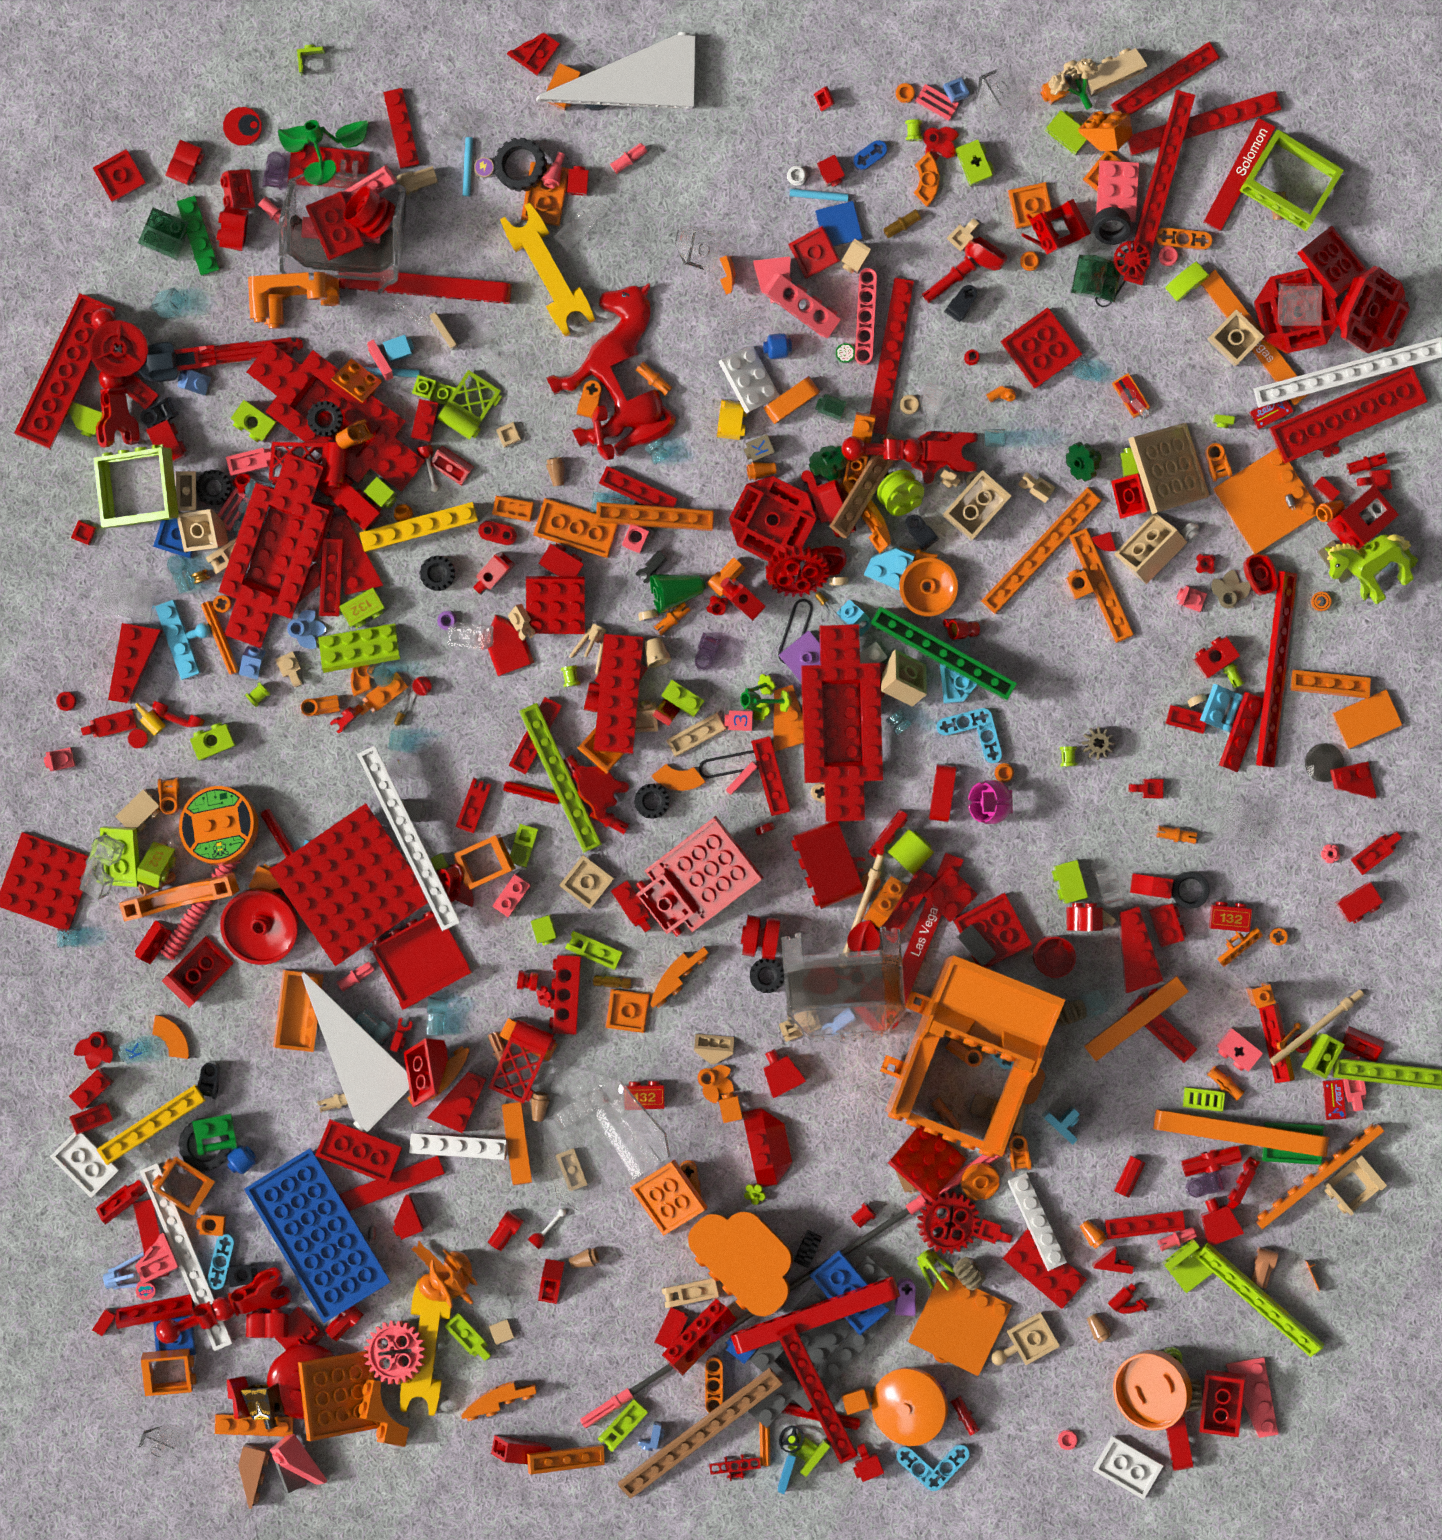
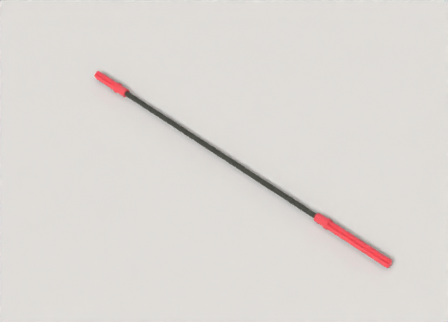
M982 1155L957 1171L939 1194L942 1196L944 1191L948 1192L959 1185L962 1174L972 1164L980 1162L991 1164L1001 1156L996 1155L995 1158ZM920 1194L916 1199L905 1205L906 1208L862 1236L841 1250L844 1256L848 1255L905 1216L913 1215L920 1208H925L924 1202L929 1204L931 1202ZM820 1265L789 1284L790 1292L811 1279L809 1274ZM748 1311L739 1317L720 1338L755 1315ZM667 1364L631 1389L626 1388L619 1394L612 1396L610 1400L580 1419L581 1424L584 1428L590 1427L617 1408H621L623 1404L634 1398V1394L674 1368Z

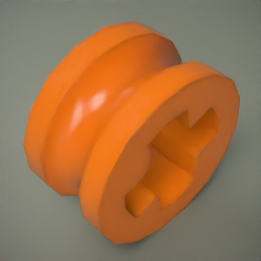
M224 595L217 596L213 601V607L216 611L225 613L231 608V600ZM219 599L227 601V604H225V609L223 610L221 607H217V604H219Z
M1275 928L1269 934L1272 944L1278 946L1285 944L1288 938L1287 932L1281 928ZM1280 931L1284 938L1276 942V938L1273 935Z

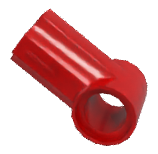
M507 1210L488 1243L495 1249L502 1251L524 1220Z
M353 1305L340 1313L327 1326L325 1332L337 1342L364 1314Z

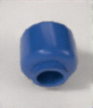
M785 333L769 334L767 341L763 342L764 353H768L770 359L787 358L789 353H792L791 338H788Z
M239 1145L237 1149L228 1154L229 1163L227 1166L233 1173L245 1174L256 1164L255 1158L257 1156L249 1146Z

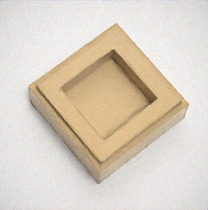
M514 422L496 429L504 448L522 440Z
M508 1319L489 1326L496 1345L514 1338Z

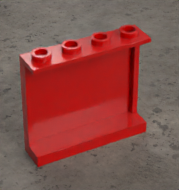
M432 910L423 914L424 919L420 921L414 919L406 923L407 928L400 931L397 928L390 932L389 938L383 940L381 937L373 941V946L369 948L370 951L372 950L397 996L402 1010L472 973L449 928L441 930Z

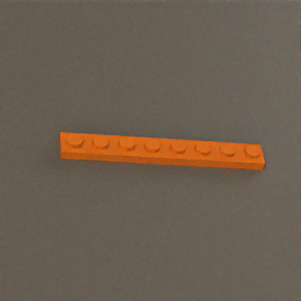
M1378 1124L1367 1126L1363 1130L1365 1133L1358 1138L1356 1136L1351 1139L1346 1149H1339L1333 1154L1334 1158L1328 1162L1326 1160L1318 1166L1319 1170L1316 1173L1306 1175L1302 1179L1303 1183L1300 1186H1293L1287 1191L1288 1195L1282 1199L1280 1197L1272 1203L1273 1207L1267 1211L1265 1209L1257 1215L1258 1219L1255 1221L1261 1229L1265 1228L1382 1134L1384 1130Z

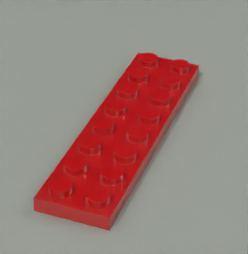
M79 293L14 432L15 435L49 450L52 449L92 363L89 343L96 329L92 326L91 317L99 308H107L115 313L116 309Z
M1411 366L1269 428V431L1283 463L1286 464L1428 401Z

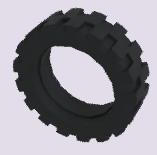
M513 138L510 142L506 141L503 143L504 146L502 148L499 147L497 150L498 154L494 157L495 165L493 166L496 171V177L507 188L517 192L522 190L529 191L530 188L537 187L539 181L542 182L541 178L547 171L545 153L536 143L526 138ZM525 149L530 151L534 155L536 162L533 172L526 179L513 180L506 173L505 166L508 157L516 150Z
M193 1123L188 1124L183 1132H181L178 1142L179 1153L185 1163L200 1171L219 1167L226 1161L228 1154L231 1152V1148L222 1149L215 1158L205 1161L200 1160L192 1154L189 1147L190 1137L194 1133ZM229 1134L219 1136L221 1142L229 1140Z

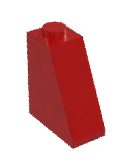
M494 1435L491 1454L505 1463L528 1465L527 1454L552 1450L545 1443Z

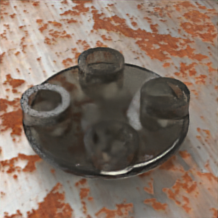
M1327 743L1312 747L1304 761L1308 774L1319 782L1332 781L1330 770L1344 767V758L1341 751L1334 745Z

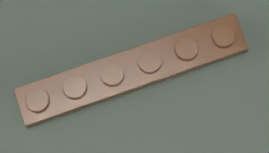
M886 433L880 444H884L886 439H898L891 433ZM872 455L829 526L842 538L849 536L894 460H883V455Z

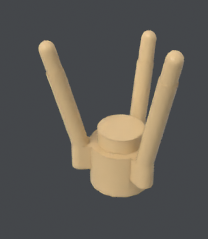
M593 624L591 629H587L585 635L569 657L573 658L587 638L591 641L584 654L585 657H588L594 643L599 644L601 641L595 674L598 675L602 661L604 634H606L607 630Z

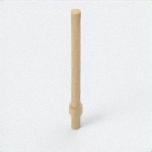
M877 854L873 868H870L869 879L851 929L863 920L876 880L881 875L880 869L885 858L883 855ZM847 941L839 964L843 966L847 965L852 951L848 948Z
M1359 989L1349 998H1344L1339 1006L1269 1059L1270 1062L1275 1066L1342 1012L1351 1009L1354 1006L1353 1004L1364 996V993Z

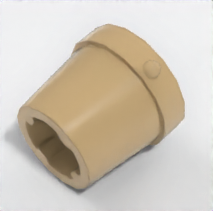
M654 638L643 644L648 668L659 667L671 661L670 654L662 638Z

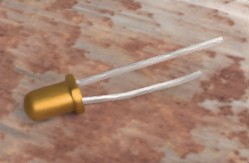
M817 592L815 594V598L821 603L820 605H824L826 610L830 613V611L825 605L826 603L832 609V611L838 616V618L844 623V625H847L834 611V609L828 604V599H826L821 592Z
M415 694V696H414V698H413V700H412L410 706L408 707V709L411 707V705H412V703H413V701H414V699H415V697H416V694ZM402 706L394 720L396 726H400L403 718L406 716L405 713H400Z

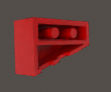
M469 1070L427 1118L463 1133L487 1078Z

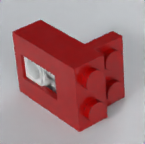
M1373 485L1328 522L1327 525L1342 543L1354 545L1359 550L1399 514Z

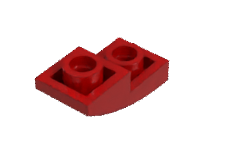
M245 1376L227 1379L228 1399H233L234 1419L251 1417L241 1390L248 1387Z

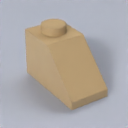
M854 239L841 261L843 264L842 268L851 274L853 272L858 273L869 257L871 249Z

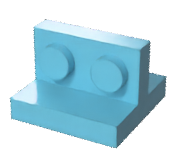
M1072 1106L1059 1120L1046 1109L1042 1117L1072 1145L1078 1140L1067 1129L1069 1126L1072 1128L1079 1121L1078 1116L1080 1114Z

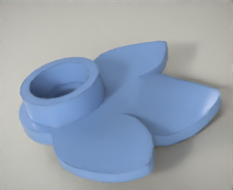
M314 610L301 612L297 619L289 622L287 627L289 635L297 638L300 646L308 649H315L317 646L315 638L321 636L327 630L323 623L314 620ZM296 625L301 627L298 633L294 631V626Z

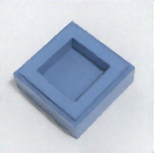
M962 77L945 83L943 86L951 103L965 99L970 95Z

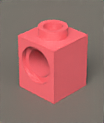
M630 525L622 546L640 554L649 534V531L646 530L647 526ZM633 532H640L642 534V539L639 542L631 540Z

